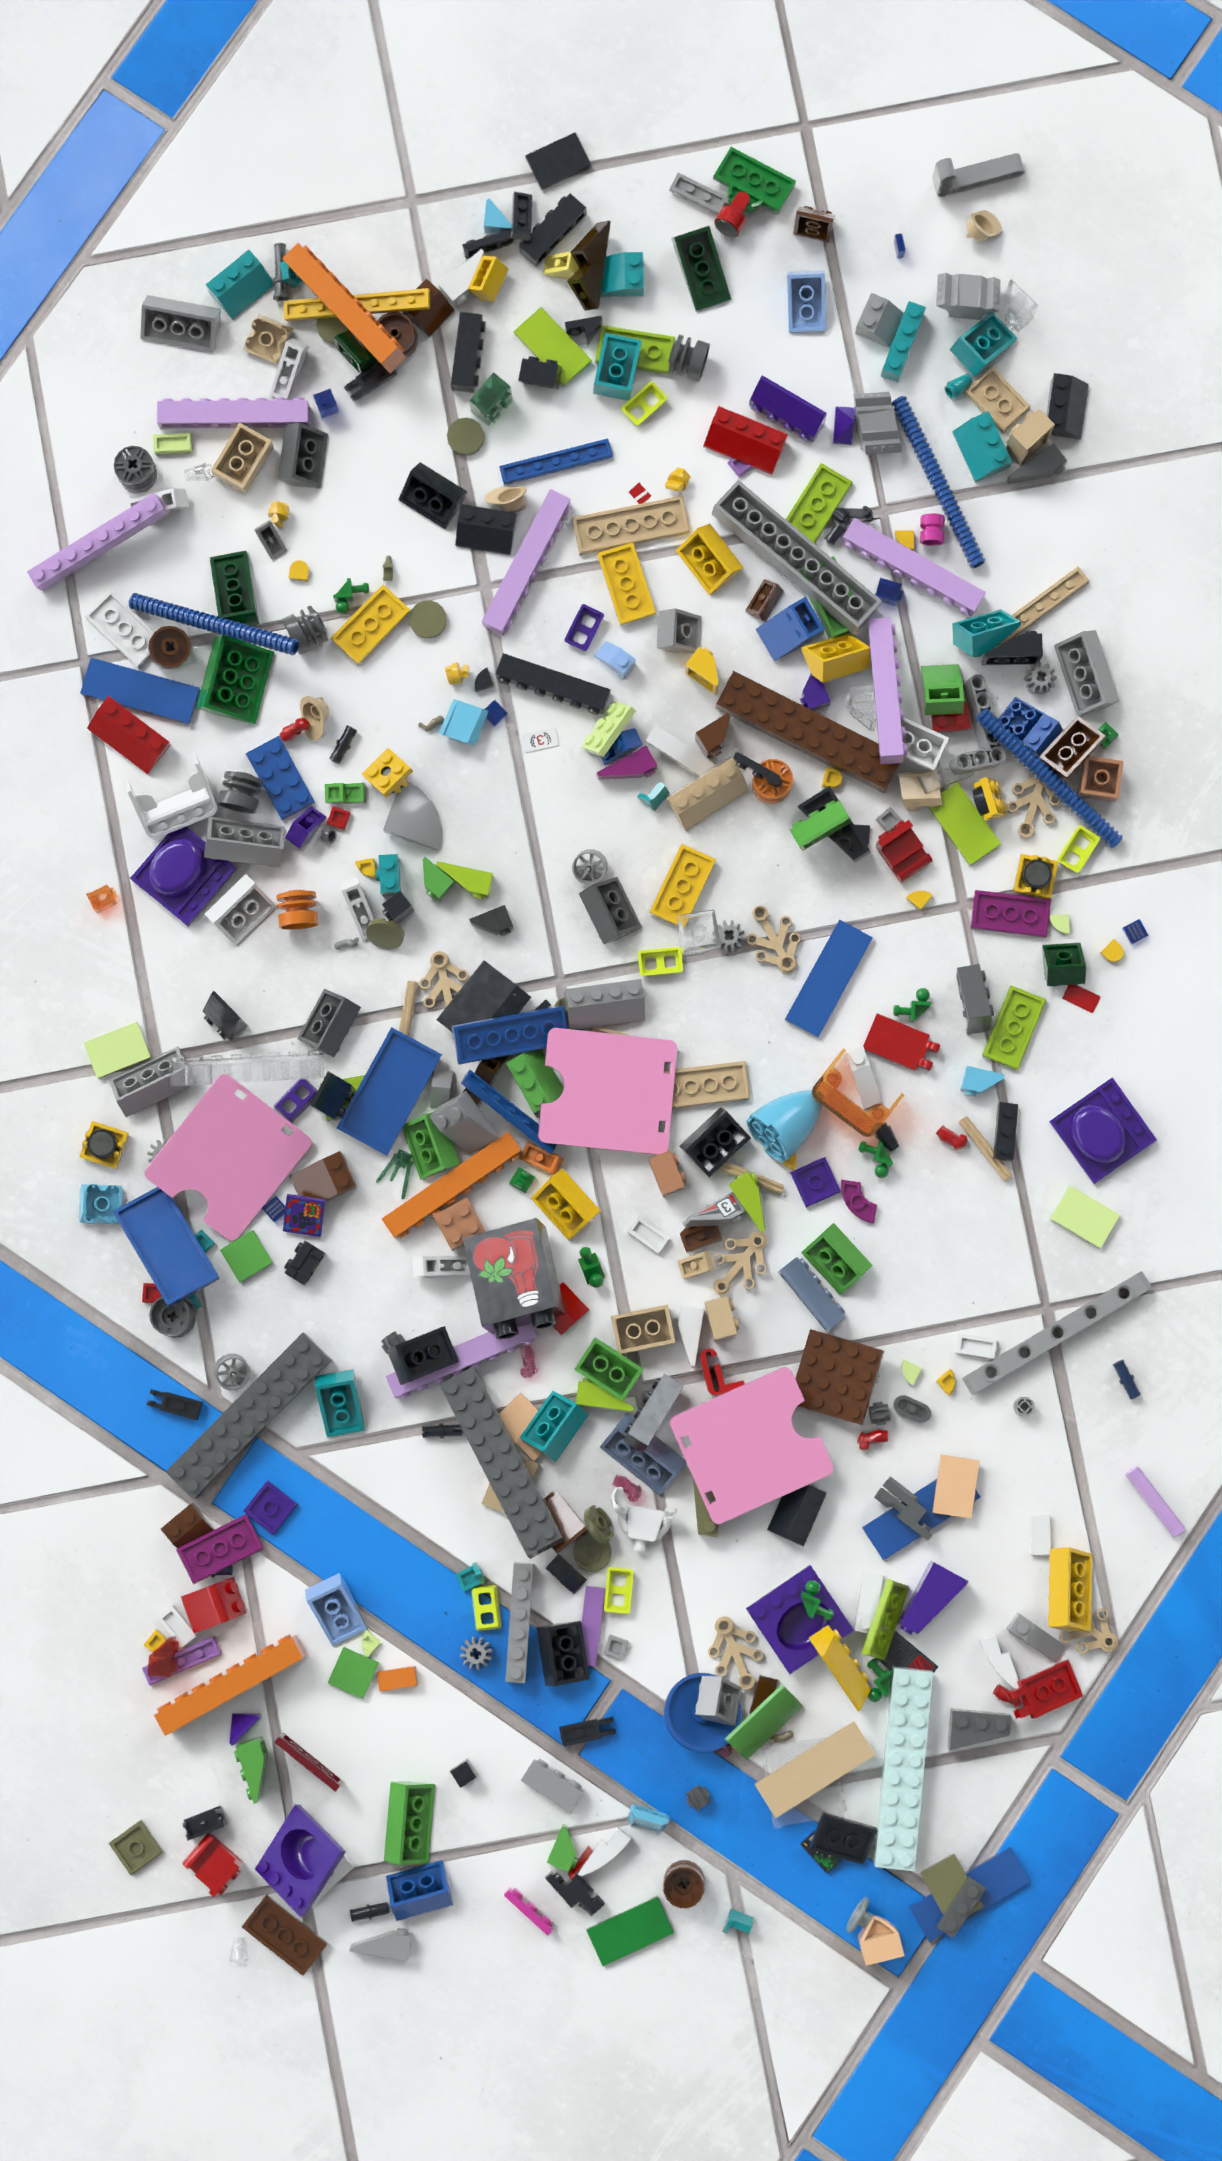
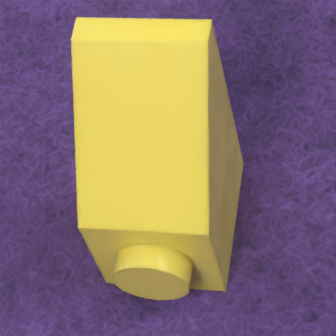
M570 252L546 256L543 274L570 279L579 267Z

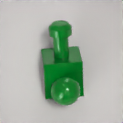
M347 578L346 583L340 590L333 594L336 611L339 614H346L349 611L348 602L354 601L353 593L364 592V594H368L370 592L369 584L366 582L363 585L352 586L351 578Z
M926 988L918 989L916 991L918 1001H911L910 1007L895 1005L893 1007V1015H910L909 1022H914L931 1006V1002H926L930 998V992Z
M864 1141L860 1142L859 1152L873 1154L872 1161L880 1163L875 1167V1175L878 1178L887 1177L889 1173L887 1166L891 1167L893 1162L883 1142L879 1141L877 1147L867 1145V1142Z
M583 1247L579 1251L582 1258H579L578 1261L587 1285L590 1284L594 1288H599L603 1285V1278H605L596 1252L591 1254L589 1247Z
M815 1580L807 1582L805 1587L807 1593L801 1591L800 1595L808 1616L813 1619L815 1613L825 1617V1620H831L834 1614L833 1610L820 1607L821 1600L812 1596L820 1591V1584Z
M875 1658L867 1663V1667L872 1669L877 1675L873 1681L878 1688H871L867 1696L871 1702L880 1701L882 1694L885 1697L889 1696L891 1670L888 1668L883 1671L877 1664L878 1660Z

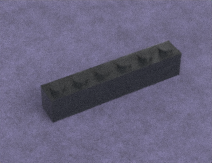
M505 653L502 654L496 671V678L499 679L500 683L506 685L512 683L518 689L527 691V689L533 690L534 694L545 697L547 695L556 702L563 703L565 701L570 703L571 707L581 709V707L586 708L589 713L594 715L604 714L611 694V689Z

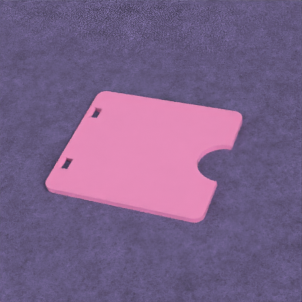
M562 1028L551 1029L547 1037L545 1066L554 1068L560 1073L564 1081V1090L556 1101L541 1104L539 1140L550 1144L657 1155L667 1152L677 1056L676 1043L665 1039ZM664 1062H671L670 1074L664 1073ZM659 1121H665L664 1133L658 1132Z
M221 1074L147 1166L145 1177L172 1198L177 1193L188 1189L197 1190L202 1193L207 1200V1213L203 1221L227 1240L235 1241L310 1148L311 1139L231 1076ZM237 1089H240L247 1095L243 1100L234 1094ZM284 1125L294 1131L290 1136L281 1130Z
M782 1367L681 1412L670 1420V1426L712 1521L716 1524L724 1523L822 1479L833 1472V1464L821 1437L806 1438L800 1436L792 1426V1414L795 1408L805 1400L792 1371L787 1367ZM688 1435L691 1446L685 1448L681 1437ZM712 1491L716 1499L711 1504L706 1496V1492Z

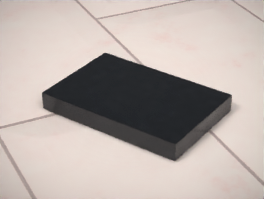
M576 132L525 155V159L541 190L591 167V162Z
M823 1812L810 1842L809 1849L864 1865L878 1829L871 1825Z

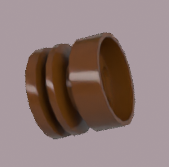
M679 1860L667 1868L663 1881V1892L666 1900L678 1908H690L701 1900L704 1893V1874L696 1863L689 1860ZM682 1878H685V1881H687L686 1886H683V1883H681Z

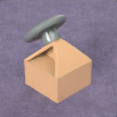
M864 1897L853 1911L847 1923L846 1931L852 1932L857 1925L863 1927L857 1937L865 1965L903 1957L902 1944L896 1926L880 1916L873 1915L868 1911L865 1912L869 1905V1898Z

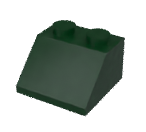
M349 330L334 337L337 350L359 374L379 362Z
M1081 943L1042 945L1044 976L1047 986L1085 984L1086 963Z

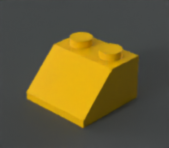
M698 647L685 664V673L716 695L718 692V677L715 658L709 649Z

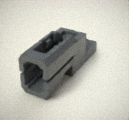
M889 1476L882 1486L904 1502L906 1506L883 1488L878 1490L874 1498L887 1508L894 1507L899 1511L896 1515L898 1519L926 1541H929L933 1536L930 1533L931 1528L923 1522L918 1524V1521L927 1510L918 1504L917 1496Z

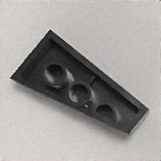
M828 786L797 807L809 818L808 815L816 810L820 812L826 809L825 805L833 800L837 802L839 800L831 787ZM853 822L828 836L854 862L871 853Z

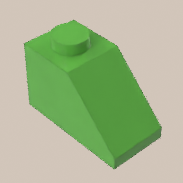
M424 857L423 871L424 885L427 890L426 894L433 900L437 898L441 901L455 885V882L429 859Z
M565 1824L560 1829L547 1863L569 1872L570 1868H575L578 1858L575 1857L577 1851Z

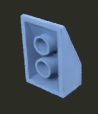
M825 271L787 272L789 332L826 331Z
M340 1573L305 1589L306 1601L332 1646L367 1630V1626L353 1596Z

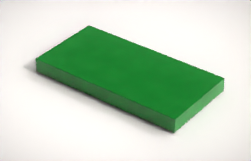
M658 1896L586 1929L602 1967L674 1933Z

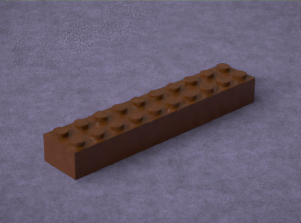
M735 671L732 672L716 703L717 710L725 714L729 713L731 717L884 794L900 763L880 764L878 743Z

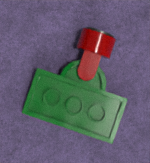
M730 147L713 175V180L728 187L727 197L730 206L722 207L714 221L716 229L727 237H737L746 224V218L742 213H752L762 205L779 214L796 185V180Z

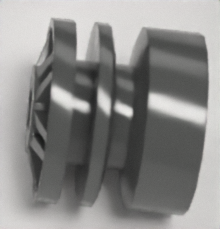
M679 334L669 356L668 373L674 374L676 366H678V376L682 375L684 369H688L687 378L699 382L707 361L710 343L698 340L695 347H691V337H688L684 345V335Z
M132 445L123 448L116 455L113 464L114 471L125 489L130 492L141 493L153 487L157 480L158 472L147 450L140 446Z
M311 605L307 606L310 614L308 616L305 615L303 609L300 610L302 618L300 620L294 614L282 619L289 636L299 641V655L311 650L309 644L311 639L319 646L320 643L317 639L319 635L324 643L329 641L325 625L320 615Z
M226 771L224 778L227 780L222 781V785L229 790L220 791L217 804L233 811L255 814L259 800L252 795L261 794V790L257 787H263L264 781L245 772Z
M160 1297L152 1304L149 1312L153 1328L171 1338H181L189 1334L194 1328L196 1321L194 1308L184 1299L168 1308L164 1299ZM178 1315V1319H171V1316Z

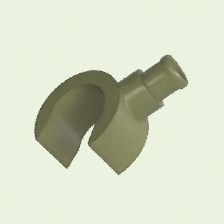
M388 555L385 557V563H383V581H393L392 557Z

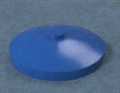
M695 1673L682 1678L670 1689L664 1703V1720L670 1735L678 1744L693 1752L708 1753L719 1750L728 1744L725 1738L740 1725L742 1710L739 1702L736 1726L705 1720L695 1715L702 1676H716L709 1673Z

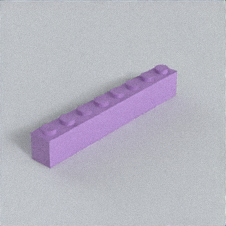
M300 397L294 398V400H286L285 398H275V400H267L266 398H257L256 400L220 398L218 401H211L208 398H201L200 401H192V399L183 398L181 401H174L173 399L165 398L162 401H157V424L160 429L236 428L239 422L249 428H285V425L299 422L309 426L308 400Z
M552 489L549 490L482 619L484 627L501 635L505 631H509L512 625L510 620L513 615L518 614L521 608L519 604L521 599H525L530 590L528 586L531 581H535L538 575L536 571L538 566H542L547 557L545 553L548 548H552L555 542V538H553L555 533L560 532L564 524L562 522L564 516H568L572 509L570 498Z
M153 493L31 568L27 573L35 587L44 591L168 515L169 511L162 498Z
M856 518L853 519L843 536L842 542L848 549H855L861 552L860 555L869 560L871 558L877 561V565L880 567L891 569L897 577L907 578L913 586H921L926 589L929 595L934 597L937 595L943 599L942 601L945 604L958 607L959 611L965 615L970 614L973 616L985 596V591Z
M891 617L868 619L880 764L903 763L904 755H907V745L903 744L902 738H905V726L901 727V721H904L903 709H899V704L902 703V693L898 692L897 689L900 686V675H896V669H899L898 658H894V652H897V642L893 641L892 637L896 635L895 624H891Z
M532 1323L518 1327L519 1334L512 1338L496 1339L495 1334L487 1332L454 1346L453 1348L459 1360L458 1363L403 1385H400L396 1372L385 1376L394 1398L404 1399L410 1396V1391L417 1389L420 1392L429 1388L427 1384L433 1381L435 1384L441 1383L446 1380L445 1376L453 1374L454 1377L464 1372L463 1369L468 1366L478 1367L482 1365L481 1361L488 1358L491 1361L500 1357L498 1353L505 1350L506 1353L517 1350L516 1346L524 1343V1346L535 1342L534 1338L538 1336L535 1329H533Z

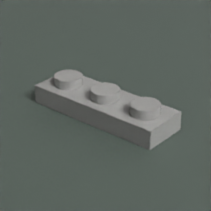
M679 172L669 188L670 192L717 215L728 200L727 196Z

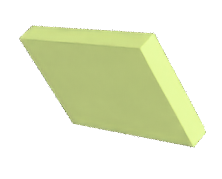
M138 1022L84 1042L98 1079L152 1058Z
M1069 1186L1050 1219L1101 1248L1120 1215Z

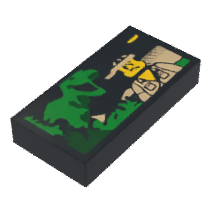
M814 1830L800 1844L827 1874L841 1859L809 1849Z

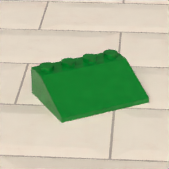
M222 634L215 636L196 709L256 724L274 651L242 640L233 639L232 637L223 636Z

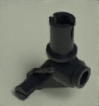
M863 506V509L837 507L832 513L834 526L824 539L834 546L841 534L846 532V524L850 518L866 519V521L870 522L872 521L871 518L873 519L872 510L868 506Z

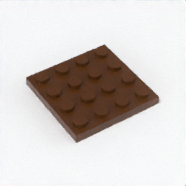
M810 1329L795 1378L805 1400L798 1406L863 1426L885 1351Z

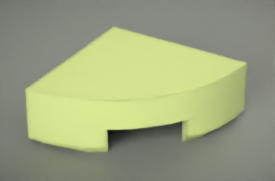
M1069 914L1049 915L1050 923L1056 930L1063 934H1070Z
M903 1360V1376L913 1386L921 1368Z
M368 1629L362 1639L363 1651L367 1657L382 1643Z

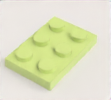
M613 701L607 707L603 717L596 722L594 730L585 738L584 744L581 747L587 752L604 757L636 710L629 705Z

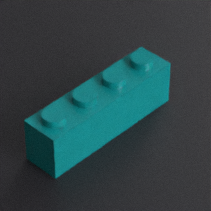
M908 301L882 368L881 377L895 382L899 381L924 317L925 306Z

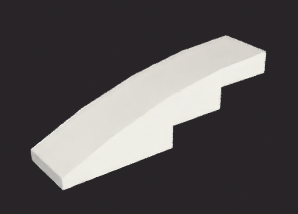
M654 725L645 740L646 743L658 749L663 755L677 762V765L697 777L716 766L705 756L657 725Z

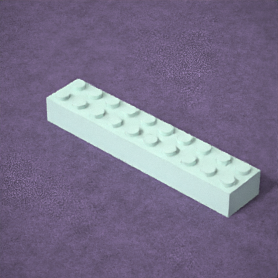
M892 1666L877 1822L878 1831L876 1834L873 1863L875 1867L915 1871L933 1672L931 1670Z

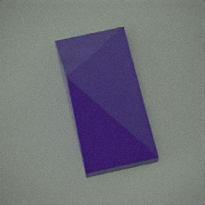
M836 406L833 444L852 445L854 407Z
M232 1713L229 1744L233 1746L262 1715L260 1713Z

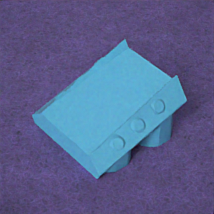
M453 699L439 734L474 746L480 739V731L486 722L489 711Z
M81 1184L79 1222L119 1224L112 1211L121 1207L122 1186Z
M636 1804L631 1805L628 1815L631 1826L635 1824L654 1830L657 1834L666 1828L670 1819L669 1815Z

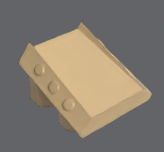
M258 314V317L252 322V330L245 341L243 350L278 364L285 343L288 341L293 328Z
M936 770L898 772L904 808H907L909 811H917L922 806L934 808L942 805Z

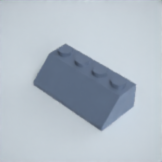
M796 1257L779 1270L778 1273L822 1328L828 1332L845 1318L843 1315L845 1310L839 1303L834 1304L831 1300L833 1295L827 1288L822 1289L819 1285L820 1279L815 1273L810 1274L807 1270L809 1266L805 1260Z
M626 1413L601 1444L600 1448L658 1495H661L687 1462L655 1435L644 1453L623 1441L627 1435L624 1433L629 1423L634 1424L636 1421Z

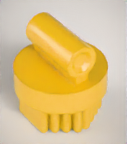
M677 467L675 471L669 474L665 488L679 492L685 490L691 478L690 474L685 471L686 469Z
M276 501L271 502L268 516L271 518V522L278 529H281L284 525L282 521L289 519L290 507L286 503Z
M458 662L446 666L445 671L449 684L463 683V678L469 676L470 667L463 665L460 668Z

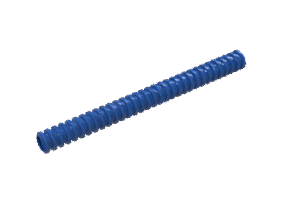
M898 397L892 401V406L895 407L894 411L897 412V417H900L899 422H902L901 426L905 428L904 432H907L906 436L910 438L909 442L912 443V448H915L914 453H917L916 457L920 458L919 463L922 464V469H925L924 473L927 474V479H930L929 483L933 485L934 494L938 495L937 500H940L939 504L943 506L942 510H945V516H948L949 525L953 526L952 531L956 532L954 535L958 537L957 541L960 542V547H963L962 551L966 553L965 557H968L967 562L971 563L970 568H976L984 564L986 559L982 557L983 553H980L981 549L977 547L978 543L975 542V537H972L973 532L969 531L971 528L967 527L968 522L965 521V516H962L963 512L959 510L960 506H957V500H954L955 495H952L953 491L949 490L950 485H947L948 481L944 479L945 475L942 474V469H939L938 460L934 459L935 454L931 453L932 448H929L930 444L927 443V438H924L925 434L921 432L922 428L919 427V422H916L917 417H914L915 413L911 411L912 407L906 401L907 397Z
M133 593L129 598V607L133 610L135 609L178 623L181 622L182 624L253 643L254 645L263 646L271 650L274 649L275 651L284 652L292 656L299 649V641L295 638L261 630L260 628L230 621L229 619L220 618L187 607L184 608V606L174 605L173 603L164 602L163 600L143 596L138 593Z
M988 708L984 709L976 717V722L979 721L980 725L985 727V730L988 729V733L993 734V738L998 739L997 742H1001L1002 746H1006V750H1010V754L1015 755L1014 758H1018L1020 763L1023 762V766H1027L1028 771L1031 770L1037 779L1040 778V782L1045 783V787H1049V790L1053 791L1054 795H1058V799H1062V803H1066V807H1070L1072 812L1075 811V815H1079V819H1083L1089 828L1092 827V831H1096L1097 836H1101V839L1105 840L1106 844H1110V848H1114L1120 843L1123 835H1119L1118 831H1114V827H1110V823H1106L1105 818L1102 819L1100 814H1096L1097 811H1093V807H1089L1088 802H1084L1083 798H1079L1080 795H1076L1075 790H1071V786H1067V783L1063 782L1062 778H1058L1057 773H1053V769L1050 770L1048 765H1044L1045 762H1041V758H1037L1036 753L1033 754L1031 749H1027V745H1023V741H1019V737H1015V734L1011 733L1010 729H1006V725H1002L1001 720L998 721L996 716H992L993 713H989Z

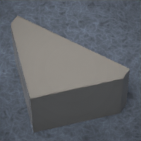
M271 520L254 529L271 560L288 551Z
M434 1069L430 1108H437L451 1100L454 1071Z

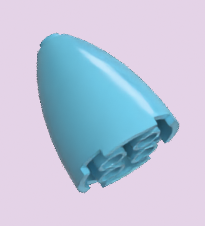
M804 1090L776 1098L750 1115L747 1119L748 1129L755 1140L758 1139L767 1148L765 1152L776 1161L784 1162L801 1147L814 1129L823 1107V1096L818 1091Z

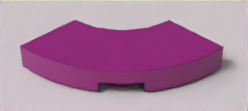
M841 1180V1193L848 1209L859 1219L874 1224L877 1204L869 1202L864 1197L861 1191V1182Z

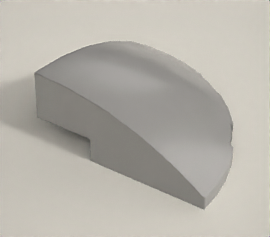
M408 782V786H403L401 788L402 792L396 794L383 831L384 833L400 837L403 840L439 851L442 828L438 812L424 792Z

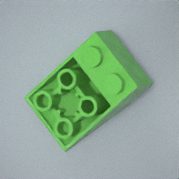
M959 664L921 666L925 715L963 714L964 693Z
M263 1735L241 1742L236 1746V1751H234L237 1762H241V1777L243 1781H247V1796L249 1800H253V1804H256L262 1796L269 1755Z

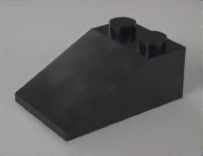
M1026 631V634H1021L986 652L981 665H1038L1043 656L1042 633Z
M215 991L211 993L202 1011L206 1015L203 1018L211 1026L215 1024L219 1028L216 1032L224 1040L228 1038L231 1041L247 1024Z
M327 1071L310 1106L316 1112L337 1121L338 1118L341 1119L346 1111L344 1106L347 1101H351L355 1092L353 1091L354 1087Z
M445 1326L386 1349L400 1385L459 1362Z

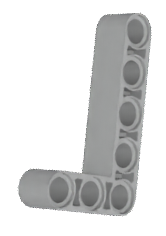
M1019 153L954 169L951 158H945L936 162L932 180L937 197H944L1023 175L1025 170Z
M980 674L973 675L963 685L980 750L959 754L950 761L949 769L956 775L994 768L1006 759V752L1002 743L997 742L998 739L993 738V734H989V730H985V727L981 726L979 721H975L976 717L986 708L989 709V713H993L992 716H996L986 679ZM992 754L996 756L997 761L993 758ZM975 757L979 759L980 764L976 762ZM958 761L963 764V767L959 765Z

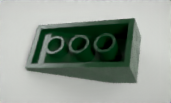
M704 226L671 237L695 311L731 300L710 226Z
M247 550L209 557L218 617L250 626L260 625Z

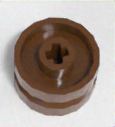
M397 311L382 315L377 321L405 350L403 352L405 357L411 356L419 343L418 333L411 319L404 313Z
M161 627L153 633L149 640L148 652L150 658L161 668H177L190 655L191 644L189 637L178 627ZM167 644L172 645V651L166 650Z

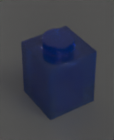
M331 389L313 395L321 419L339 412Z
M880 577L875 595L883 603L896 606L897 601L901 602L904 590H900L901 583Z

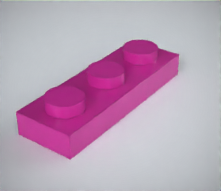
M509 1887L504 1892V1897L547 1936L553 1930L551 1925L553 1922L545 1914L541 1916L537 1912L538 1908L531 1901L527 1903L522 1898L523 1894L518 1889Z

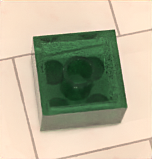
M493 372L470 399L471 413L488 426L492 422L495 423L499 419L503 408L507 409L513 401L511 386Z

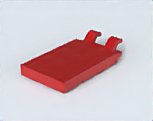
M877 1013L863 1047L865 1051L914 1071L917 1066L930 1071L933 1062L923 1058L927 1049L937 1053L940 1044L929 1041L930 1035Z
M1069 1659L1018 1681L1019 1688L1006 1692L1008 1700H1015L1020 1697L1024 1706L1013 1711L1016 1719L1024 1718L1028 1715L1031 1716V1719H1035L1083 1697Z

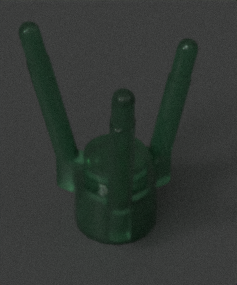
M399 1149L397 1154L394 1153L391 1161L382 1171L376 1182L379 1183L393 1164L396 1167L390 1177V1181L394 1180L399 1168L405 1169L407 1166L401 1199H405L410 1171L414 1163L411 1161L413 1155Z

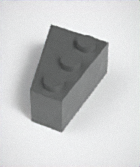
M980 964L957 967V984L964 1008L962 1012L963 1017H966L967 1021L966 1034L988 1032L990 1030L991 1016H994L992 1004L989 1005L988 999H990L989 988H985L984 982H986L985 971H981Z
M950 1708L947 1748L952 1750L1010 1736L1011 1715L1008 1713Z

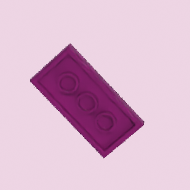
M975 890L970 928L1046 938L1051 899Z
M247 1514L177 1548L176 1551L194 1585L258 1553L264 1548Z

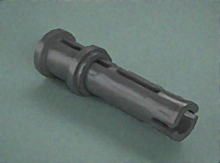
M275 243V277L272 281L275 287V294L273 295V300L284 302L290 299L288 294L289 284L283 281L280 262L284 261L282 258L286 255V244Z

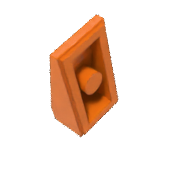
M529 1142L526 1143L519 1158L553 1175L559 1171L564 1161L563 1157L555 1153L549 1154L543 1148Z
M415 1665L376 1672L379 1691L418 1685Z

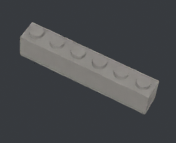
M514 1562L506 1682H526L534 1563Z

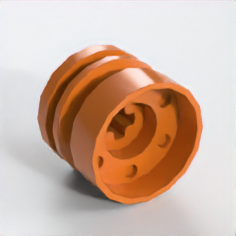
M768 759L761 762L762 766L779 775L783 783L781 787L776 788L769 785L767 778L763 777L761 780L753 775L752 790L755 796L767 804H777L784 801L789 795L793 783V774L790 767L778 759Z
M290 890L276 895L277 901L283 902L279 903L277 908L286 910V912L278 915L279 928L294 930L318 926V912L309 910V908L317 906V901L312 900L317 898L316 892Z

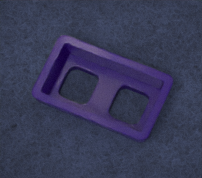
M582 604L564 641L578 649L587 651L604 617V613ZM585 615L595 618L596 621L593 627L589 628L581 623ZM576 632L587 635L584 644L573 640Z
M301 1077L274 1104V1109L289 1122L293 1123L312 1103L318 1090L305 1077ZM301 1085H304L310 1091V1094L305 1099H301L295 1093ZM287 1099H291L296 1104V1108L291 1113L282 1108V1104Z

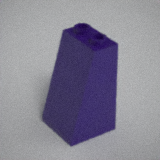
M930 1560L898 1620V1623L901 1625L900 1629L910 1635L913 1632L919 1634L969 1581Z

